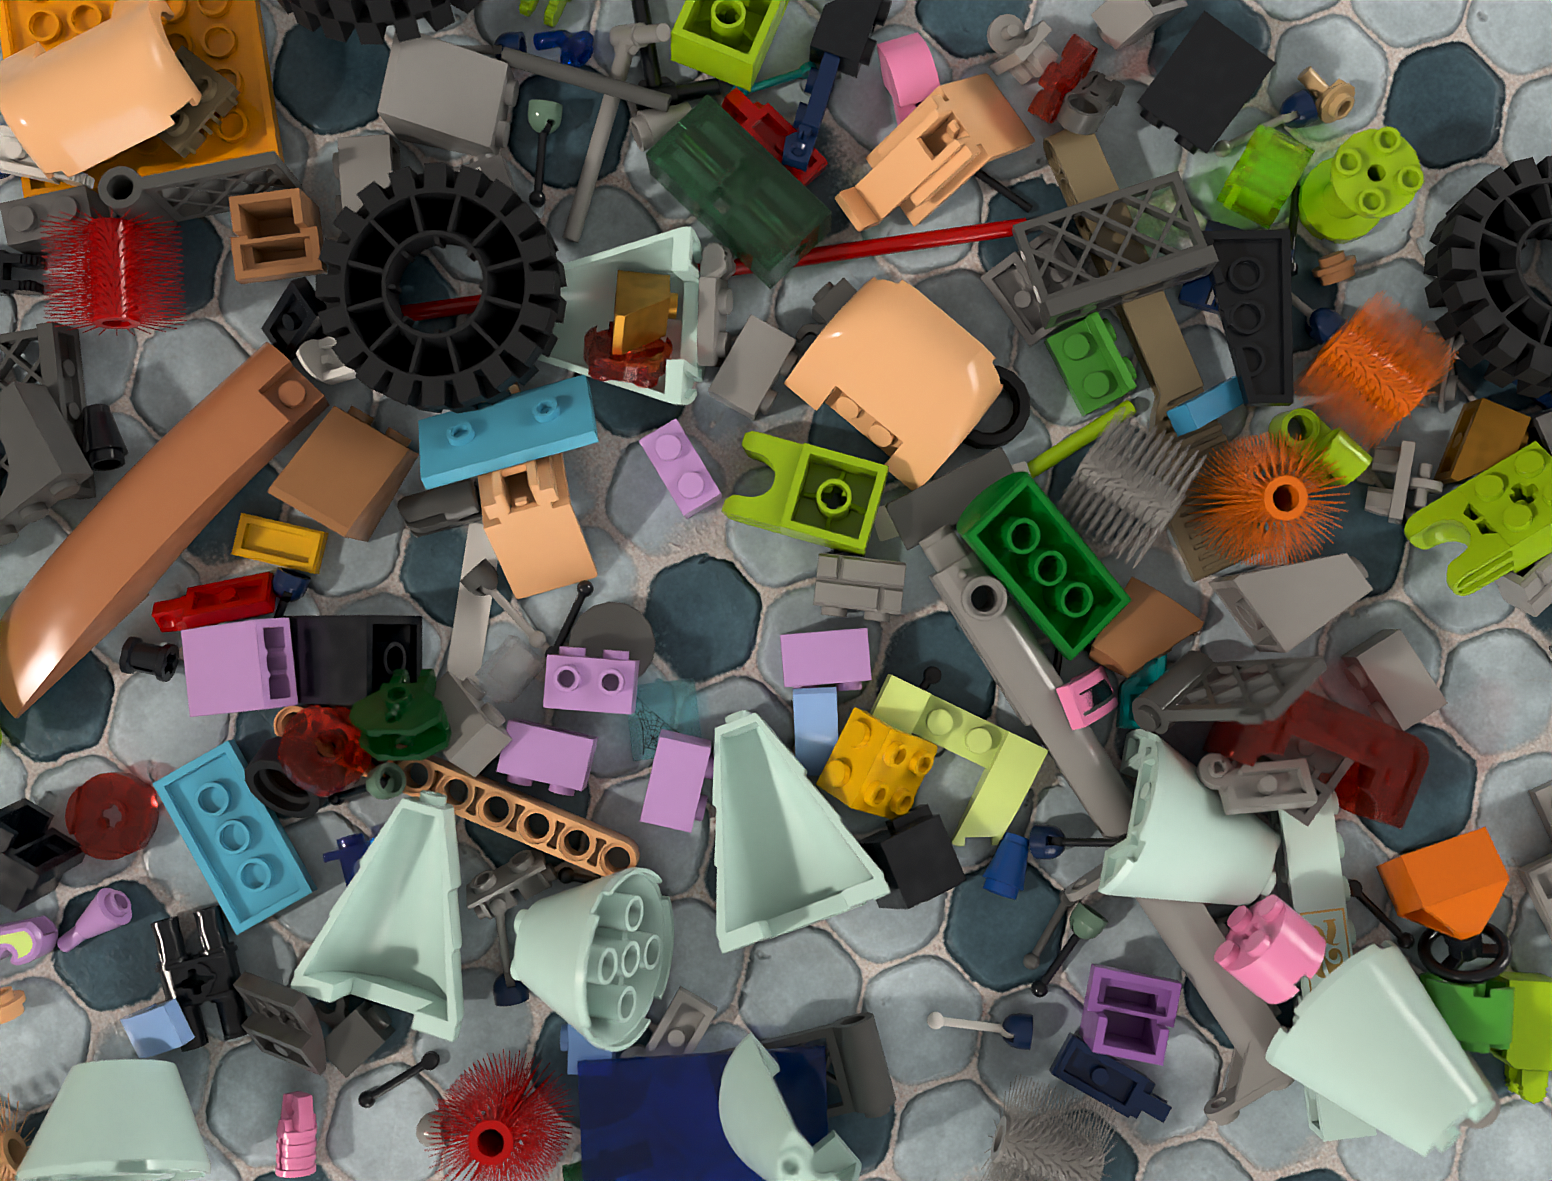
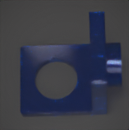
M360 832L336 839L338 847L322 854L324 863L340 859L346 886H348L355 876V863L363 857L376 836L364 839L363 833Z

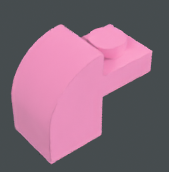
M918 32L876 44L884 86L893 98L897 125L940 86L931 52Z

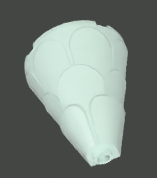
M749 710L738 711L725 717L726 724L715 728L712 805L716 807L714 865L717 867L716 936L719 939L722 954L754 945V942L772 939L865 905L867 904L866 901L871 899L876 900L890 894L889 886L884 879V873L845 827L841 816L806 777L808 771L765 720L757 713L750 714Z
M422 790L419 797L402 798L359 861L360 869L329 912V919L294 971L291 989L329 1003L352 994L415 1014L411 1029L451 1042L459 1037L464 1017L460 955L462 934L457 888L461 885L454 806L446 803V795Z

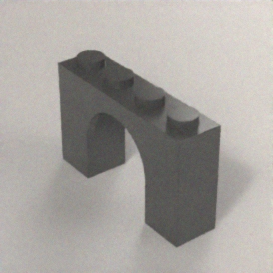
M13 381L0 391V440L5 448L9 465L7 483L0 496V546L16 540L21 529L29 523L46 517L51 506L61 499L76 494L80 490L79 485L94 474L46 385Z

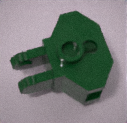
M396 669L390 683H382L379 691L353 704L349 718L351 723L362 731L359 744L361 748L378 761L424 760L449 746L452 731L443 703L434 697L437 681L433 669L421 670L417 683H410L409 673L406 669ZM401 743L408 747L400 749L397 748V745Z

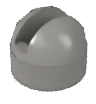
M437 1111L425 1114L416 1127V1136L419 1142L426 1147L432 1148L448 1146L449 1143L441 1145L434 1143L448 1142L451 1139H426L448 1136L424 1133L451 1131L432 1128L447 1126L430 1122H442L432 1117L434 1115H447ZM437 1117V1118L442 1119V1120H444V1121H450V1120H447V1119H443V1118Z

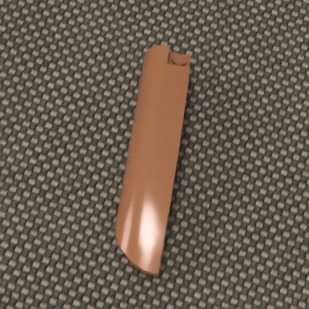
M265 342L165 434L76 526L6 610L0 620V700L14 718L18 719L149 596L148 592L209 522L268 462L329 406L325 395L292 365L291 361L273 345Z

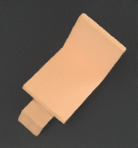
M987 73L938 86L865 158L872 167V170L854 187L840 191L835 196V200L859 232L878 225L899 206L915 227L989 161L1027 148L1035 142V139Z
M518 382L509 387L511 394L521 392ZM563 453L478 476L483 527L516 599L526 598L597 577L596 565L571 504Z

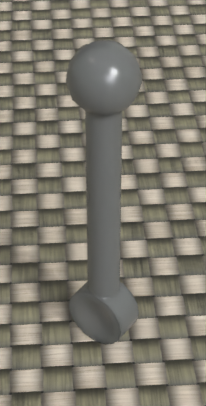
M1066 889L1060 892V904L1033 951L1024 956L1023 964L1027 969L1034 970L1039 966V956L1068 907H1072L1077 903V901L1070 902L1064 893Z

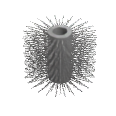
M1116 416L1114 421L1110 422L1106 432H1103L1099 442L1098 436L1096 443L1091 449L1089 448V452L1073 476V484H1070L1065 489V491L1067 489L1068 491L1065 493L1066 496L1061 498L1062 502L1057 509L1063 511L1066 504L1071 502L1068 508H1065L1066 511L1074 512L1076 509L1077 513L1075 516L1077 515L1079 518H1082L1087 512L1082 521L1084 520L1087 524L1089 521L1092 523L1089 527L1092 532L1097 529L1102 520L1103 524L1098 529L1099 532H1096L1100 538L1105 530L1107 531L1113 520L1114 523L1108 530L1109 533H1106L1105 541L1107 543L1112 539L1116 530H1119L1122 522L1126 521L1112 543L1111 548L1113 550L1123 540L1128 529H1131L1135 519H1139L1132 527L1133 530L1129 531L1130 534L1119 550L1121 556L1145 523V529L1134 542V546L1130 550L1125 563L1133 557L1143 540L1148 536L1151 528H1154V532L1145 542L1146 545L1134 562V569L1151 548L1156 537L1158 538L1159 534L1163 533L1186 497V491L1192 485V481L1199 473V469L1207 456H1203L1195 469L1190 473L1185 484L1183 483L1180 490H1177L1180 487L1179 484L1187 475V471L1194 463L1198 451L1196 450L1189 461L1187 460L1172 486L1168 485L1182 465V461L1188 454L1190 447L1187 446L1184 452L1182 451L1169 473L1164 475L1176 456L1180 444L1176 443L1172 452H1169L1163 463L1164 454L1168 453L1166 451L1171 444L1167 441L1166 444L1164 443L1159 454L1158 452L1155 453L1160 447L1159 444H1162L1157 438L1146 454V450L1149 448L1148 445L1154 438V433L1152 431L1148 432L1149 436H1146L1143 443L1141 440L1143 439L1142 436L1146 435L1145 432L1149 425L1143 424V429H1140L1134 439L1132 436L1135 433L1134 430H1137V425H1130L1131 419H1124L1121 424V416Z
M1016 1078L1009 1105L1010 1082L1006 1115L1004 1096L1003 1117L1001 1118L999 1104L1000 1122L997 1126L994 1120L996 1131L994 1137L989 1136L993 1138L991 1148L987 1150H991V1156L986 1163L990 1158L991 1162L986 1172L990 1165L991 1168L985 1181H987L989 1174L988 1181L990 1179L993 1181V1177L994 1181L996 1177L997 1181L999 1178L1000 1181H1004V1178L1005 1181L1007 1179L1008 1181H1025V1178L1026 1181H1036V1179L1037 1181H1100L1102 1175L1111 1177L1103 1174L1104 1165L1115 1159L1113 1158L1104 1163V1157L1111 1150L1110 1148L1104 1154V1150L1111 1139L1110 1137L1103 1148L1111 1129L1110 1126L1109 1130L1105 1133L1111 1113L1109 1118L1108 1116L1106 1118L1105 1114L1100 1130L1101 1120L1104 1115L1103 1106L1099 1124L1097 1120L1100 1109L1097 1115L1096 1107L1091 1122L1090 1117L1095 1105L1094 1102L1090 1110L1088 1106L1087 1113H1085L1086 1117H1084L1082 1124L1086 1106L1084 1104L1081 1116L1082 1104L1080 1107L1081 1102L1078 1099L1076 1111L1072 1118L1076 1099H1074L1072 1111L1068 1119L1072 1098L1065 1116L1069 1098L1067 1096L1064 1108L1065 1096L1062 1099L1060 1095L1059 1103L1055 1110L1058 1097L1056 1093L1055 1103L1051 1111L1055 1090L1048 1108L1052 1092L1050 1088L1046 1105L1047 1091L1040 1108L1045 1089L1043 1087L1042 1095L1038 1102L1041 1086L1039 1087L1034 1103L1036 1089L1031 1100L1035 1084L1033 1081L1029 1097L1030 1083L1023 1100L1027 1080L1022 1094V1084L1018 1095L1017 1085L1012 1102ZM1061 1099H1062L1061 1109H1060V1112H1059V1114H1058L1059 1104H1060V1101H1061ZM1079 1107L1078 1117L1075 1122L1076 1113ZM1089 1112H1090L1089 1119H1088L1087 1125H1086V1127H1085V1122H1086V1119H1087L1088 1114H1089ZM1095 1116H1096L1095 1125H1094V1128H1093V1130H1092L1093 1121H1094V1118H1095ZM1106 1121H1107V1124H1106V1127H1105L1103 1136H1102V1138H1101L1102 1131H1103V1127H1104V1125H1105V1123H1106Z

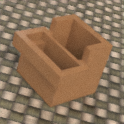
M300 188L229 197L232 229L238 235L230 237L235 280L237 282L247 284L328 274L327 265L318 259L324 243L320 209Z

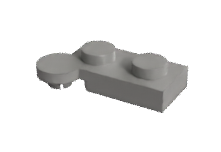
M1211 753L1203 757L1197 766V776L1200 782L1210 789L1219 790L1225 815L1312 807L1318 801L1306 758L1244 764L1241 768H1234L1225 756Z
M680 986L647 1045L632 1044L622 1052L619 1060V1068L622 1074L630 1080L638 1081L648 1077L652 1072L656 1075L657 1079L674 1087L714 1018L718 1007Z

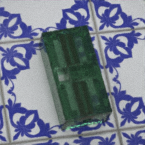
M708 94L646 152L650 174L725 246H729L732 252L735 253V256L769 289L780 281L831 231L832 211Z

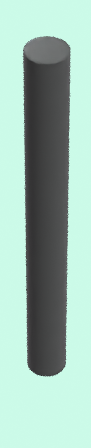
M504 47L501 54V61L508 63L510 67L664 112H668L672 96L666 93L508 47Z

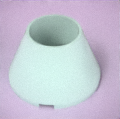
M119 1059L86 1062L72 1066L16 1172L15 1181H185L203 1178L205 1174L210 1175L211 1162L176 1064L162 1060Z

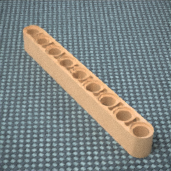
M311 704L288 706L280 710L276 715L273 727L277 737H290L307 743L319 751L329 762L364 777H367V774L375 767L371 760V755L361 748L359 744L362 731L353 725L350 720ZM296 713L302 714L307 720V730L303 735L296 733L292 726V720ZM336 729L341 730L347 736L348 743L343 752L336 750L332 745L331 738ZM401 743L397 745V748L400 749L408 747ZM431 755L424 760L387 761L400 766L405 774L406 786L402 793L412 797H419L422 790L444 794L447 796L446 803L454 806L455 815L604 877L630 867H636L639 862V847L630 837L480 774L474 777L453 763L437 756ZM415 762L424 765L428 771V780L425 785H419L411 778L410 771ZM454 779L463 781L468 787V798L464 802L455 800L450 794V785ZM498 796L506 800L509 806L506 818H497L491 813L489 804L492 797ZM539 813L547 818L549 821V831L547 834L539 835L531 830L529 827L531 814ZM574 830L586 833L590 841L589 849L586 851H576L569 844V833ZM614 847L625 849L630 856V864L623 868L613 866L608 859V851Z

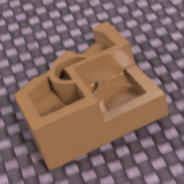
M1134 577L1130 578L1124 589L1132 601L1097 635L1089 654L1090 660L1126 678L1142 670L1144 664L1152 659L1161 658L1169 653L1174 645L1190 635L1196 636L1199 634L1204 625L1203 621L1185 607Z

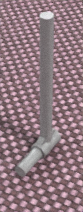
M641 22L614 26L610 30L609 41L616 54L609 77L626 82L633 55L649 43L668 41L671 37L670 27L666 23L646 25ZM605 94L603 96L562 238L565 240L579 243L620 103L619 98Z

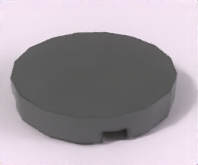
M616 602L594 605L580 615L571 630L569 647L586 648L585 656L603 658V649L629 651V660H639L638 678L646 672L653 661L656 646L652 625L646 617L632 606Z

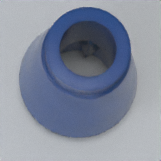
M1005 832L1004 839L999 844L982 875L986 879L983 889L1016 900L1018 892L1024 891L1029 839Z

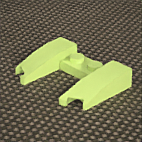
M888 674L870 714L895 729L909 734L914 733L985 768L950 840L951 843L955 846H965L966 837H990V844L992 846L998 845L1019 810L1049 750Z

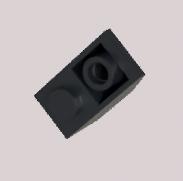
M834 0L824 5L810 44L809 61L820 65L824 52L831 53L841 58L838 72L857 78L861 65L869 66L877 44V40L871 39L876 24L884 26L892 1Z

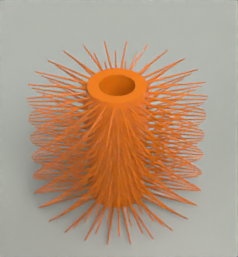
M1384 293L1372 305L1370 304L1367 308L1365 307L1362 311L1360 310L1356 316L1354 314L1349 322H1347V318L1345 324L1336 330L1321 350L1318 351V355L1313 359L1315 361L1307 367L1308 369L1295 381L1297 383L1293 386L1294 388L1302 379L1304 380L1307 376H1310L1299 388L1302 387L1301 391L1305 388L1307 391L1313 389L1314 392H1318L1314 399H1320L1316 405L1320 401L1322 403L1325 399L1326 401L1322 406L1326 402L1328 403L1324 408L1328 404L1330 406L1333 403L1328 411L1335 405L1325 418L1343 399L1339 405L1341 408L1337 412L1335 410L1326 421L1339 411L1340 413L1333 419L1335 422L1331 426L1346 415V418L1349 416L1350 418L1344 423L1345 425L1349 420L1351 422L1354 418L1355 420L1358 419L1347 432H1350L1359 421L1360 423L1362 422L1355 432L1361 426L1362 428L1365 427V429L1353 437V440H1355L1359 435L1362 437L1366 434L1363 437L1366 440L1361 447L1372 438L1368 443L1369 445L1380 432L1382 434L1385 431L1384 436L1394 423L1390 430L1391 432L1396 422L1400 420L1397 428L1398 431L1402 418L1409 414L1411 419L1410 412L1417 405H1423L1419 404L1424 396L1431 394H1426L1427 391L1441 382L1439 381L1429 387L1441 377L1439 376L1435 379L1439 375L1437 373L1444 367L1443 364L1446 359V355L1443 357L1441 354L1451 345L1449 344L1440 354H1436L1430 360L1438 351L1436 348L1444 341L1443 339L1430 353L1427 352L1423 356L1433 345L1431 342L1435 341L1437 336L1428 344L1426 343L1430 338L1424 343L1427 337L1419 346L1417 345L1420 341L1414 346L1412 342L1409 343L1419 330L1411 338L1410 336L1417 329L1411 334L1409 332L1406 335L1411 327L1406 332L1405 330L1413 323L1411 322L1402 332L1400 331L1415 315L1404 326L1402 324L1399 327L1403 320L1397 324L1398 320L1391 326V322L1393 321L1394 323L1403 312L1397 318L1396 316L1392 318L1396 312L1390 317L1387 314L1384 316L1383 311L1393 301L1391 300L1385 307L1384 305L1381 307V305L1375 304ZM1427 345H1429V347L1425 351H1423V349L1420 350L1423 346L1425 348ZM1435 357H1439L1435 363L1434 361L1430 363ZM1345 410V412L1336 420V418Z
M1273 431L1272 444H1270V434H1268V445L1265 433H1263L1265 440L1264 449L1261 434L1259 439L1258 434L1253 439L1250 437L1249 442L1245 436L1242 444L1240 441L1238 443L1240 448L1238 455L1230 447H1227L1232 456L1230 457L1227 452L1226 455L1231 461L1230 463L1228 459L1225 460V464L1228 467L1222 463L1218 455L1221 468L1211 462L1225 475L1223 476L1209 467L1218 476H1214L1215 480H1217L1214 483L1220 486L1209 482L1211 480L1201 478L1204 480L1202 482L1218 488L1196 482L1207 487L1202 488L1206 490L1196 492L1207 495L1189 497L1224 500V502L1184 506L1224 504L1225 506L1193 513H1211L1197 518L1199 519L1197 521H1205L1203 520L1205 518L1211 519L1202 526L1215 521L1204 530L1220 527L1212 533L1214 535L1222 529L1215 536V539L1229 528L1216 543L1215 547L1227 536L1218 549L1219 551L1225 543L1227 545L1229 539L1233 536L1225 551L1232 544L1230 551L1231 549L1233 551L1232 557L1236 547L1235 555L1237 557L1239 553L1240 557L1244 547L1242 555L1244 557L1246 553V566L1248 551L1250 566L1252 561L1254 566L1255 552L1257 553V566L1259 552L1260 566L1262 554H1264L1262 565L1265 563L1266 552L1268 566L1270 565L1269 553L1272 556V566L1275 554L1276 566L1277 552L1281 566L1280 555H1283V560L1285 558L1282 546L1287 556V563L1289 562L1288 551L1291 561L1293 559L1291 550L1296 560V553L1292 544L1294 547L1296 545L1292 538L1297 540L1298 550L1300 549L1305 563L1303 556L1305 554L1301 550L1300 544L1303 549L1305 546L1300 538L1304 542L1303 539H1306V537L1301 532L1308 536L1316 548L1311 540L1312 538L1315 540L1311 533L1316 534L1306 524L1323 534L1326 538L1328 537L1314 524L1327 531L1326 528L1317 524L1316 520L1331 527L1322 522L1326 520L1342 528L1327 520L1329 518L1314 512L1327 515L1319 511H1335L1331 509L1346 511L1321 505L1345 502L1308 500L1309 497L1345 494L1308 496V494L1341 487L1327 486L1320 488L1322 485L1341 478L1335 477L1330 479L1332 480L1330 482L1318 481L1328 475L1326 474L1313 481L1312 479L1322 475L1321 473L1329 468L1327 467L1317 473L1311 472L1322 464V461L1325 459L1323 458L1309 471L1319 457L1301 472L1310 461V459L1306 461L1309 456L1307 453L1308 446L1302 460L1296 464L1305 451L1304 449L1299 454L1301 447L1299 449L1298 445L1301 435L1295 452L1296 437L1294 446L1290 450L1288 449L1287 454L1289 434L1286 447L1284 448L1285 431L1283 445H1281L1282 434L1280 431L1277 452V432L1276 444L1273 443ZM1244 441H1245V444H1246V446H1247V451L1245 450V447H1244ZM1263 468L1266 471L1265 477H1263L1261 474ZM1253 471L1258 475L1257 479L1254 476ZM1308 513L1314 514V515H1316V516H1318V517H1320V518L1311 516V515H1309ZM1266 522L1269 526L1268 531L1264 527ZM1254 548L1253 558L1251 561V553Z

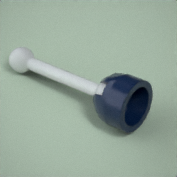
M932 1012L927 1017V1023L932 1029L948 1026L1000 1033L1003 1040L1011 1047L1023 1050L1031 1049L1033 1034L1032 1014H1011L1001 1024L943 1017L939 1012Z

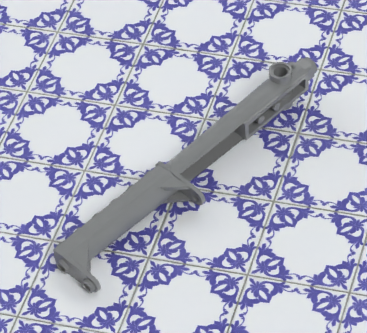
M949 524L944 525L919 541L918 543L922 547L923 552L935 569V572L928 576L1019 720L1026 726L1030 725L1045 749L1049 750L1048 754L1103 838H1119L1122 834H1128L1134 799L1133 795L1090 725L1072 730L1056 691V688L1064 685L1002 583L973 549L969 551L965 549ZM982 585L987 591V601L982 607L975 609L971 603V594L976 587ZM1103 863L1066 888L1064 893L1070 902L1080 900L1099 889ZM1135 897L1234 1046L1225 1090L1210 1099L1204 1106V1113L1210 1121H1215L1219 1126L1227 1125L1239 1116V1110L1273 1090L1280 1091L1289 1087L1295 1080L1272 1066L1265 1059L1267 1049L1281 1027L1276 1017L1282 1013L1277 1004H1268L1257 997L1214 960L1216 950L1222 943L1227 941L1225 936L1230 930L1220 918L1215 921L1206 909L1212 903Z

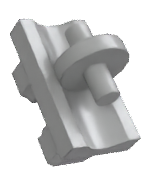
M1004 14L998 16L988 27L987 39L991 48L998 54H1003V56L994 60L988 67L996 76L1009 71L1021 85L1027 83L1033 76L1036 78L1042 76L1059 57L1044 40L1052 29L1043 20L1025 30L1022 21L1015 15Z
M1402 440L1401 447H1375L1371 472L1396 475L1394 489L1368 486L1364 511L1379 516L1388 517V523L1401 525L1408 490L1414 492L1412 506L1418 508L1426 506L1428 493H1442L1443 483L1430 480L1433 468L1431 464L1420 463L1417 478H1410L1416 442Z

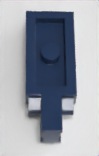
M824 52L820 68L811 66L804 93L811 94L808 104L799 103L793 123V128L798 130L785 138L782 165L806 172L834 86L841 59L839 56Z
M1069 1032L1049 1069L1053 1076L1102 1102L1111 1109L1113 1107V1110L1127 1118L1132 1116L1137 1119L1141 1111L1164 1123L1172 1109L1167 1104V1100L1152 1092L1156 1084L1145 1074L1113 1056L1092 1052L1083 1039Z

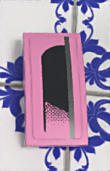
M1097 665L1071 678L1070 682L1056 688L1072 730L1084 728L1111 712L1119 704L1105 668L1102 665Z

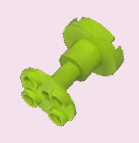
M1393 127L1370 128L1353 134L1338 147L1333 158L1320 162L1304 176L1300 184L1298 216L1301 224L1312 236L1320 240L1335 241L1333 244H1345L1360 239L1374 228L1381 218L1400 212L1413 200L1416 192L1422 187L1424 174L1421 170L1416 151L1401 136L1399 131Z

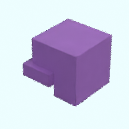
M1091 963L1079 1035L1092 1052L1163 1066L1170 1031L1166 1026L1174 1028L1182 983L1175 979Z

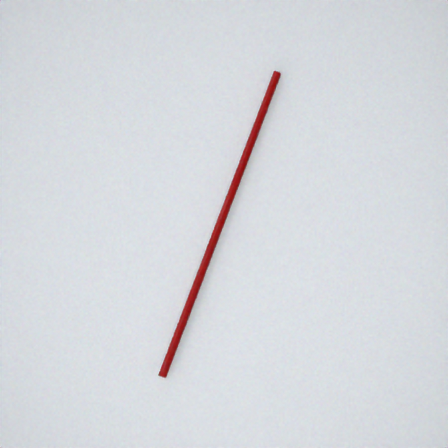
M1024 217L792 250L787 254L783 251L741 257L734 260L736 272L732 276L1014 237L1012 233L1013 225L1027 221V219ZM481 294L401 305L400 307L403 315H407L414 321L469 314L475 311Z

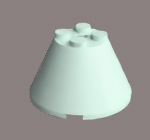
M630 867L536 901L529 909H521L514 921V931L517 937L514 958L510 967L512 978L521 981L599 1049L615 1052L624 1050L635 1043L651 1023V1020L645 1018L650 1009L653 999L662 1000L668 981L674 946L673 910L670 897L662 896L657 884H661L662 879L650 869Z

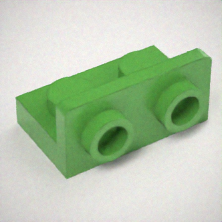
M1098 311L1089 314L1084 320L1044 341L1082 417L1137 388L1134 382L1137 379V374L1133 364L1126 356L1121 357L1114 343L1117 341L1115 330L1107 318H1101Z

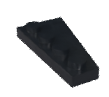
M1290 229L1202 231L1207 246L1213 245L1219 259L1210 272L1209 278L1244 405L1290 406L1294 403Z

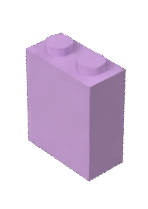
M289 617L255 619L181 630L190 717L298 705Z

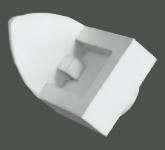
M326 337L319 340L311 339L305 341L297 350L296 356L303 368L313 378L329 385L356 378L354 376L357 373L344 366L331 347L337 344L334 338Z

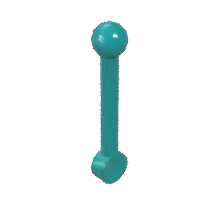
M806 62L797 70L754 83L751 91L740 87L737 88L747 97L750 93L801 77L807 79L811 66L817 67L814 62Z

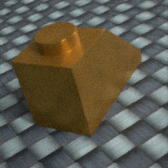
M618 270L612 354L622 355L666 336L668 319L676 320L678 293L670 292V275Z
M1485 398L1465 403L1433 480L1442 482L1443 485L1463 480L1489 469L1526 446L1529 438V433L1526 430L1531 417Z

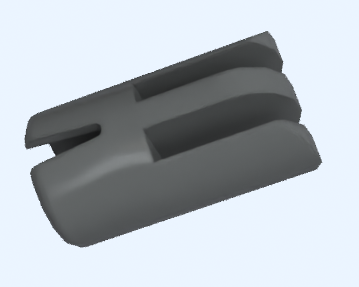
M471 478L405 496L398 501L397 505L402 518L416 538L483 519L479 488L474 485L476 482Z

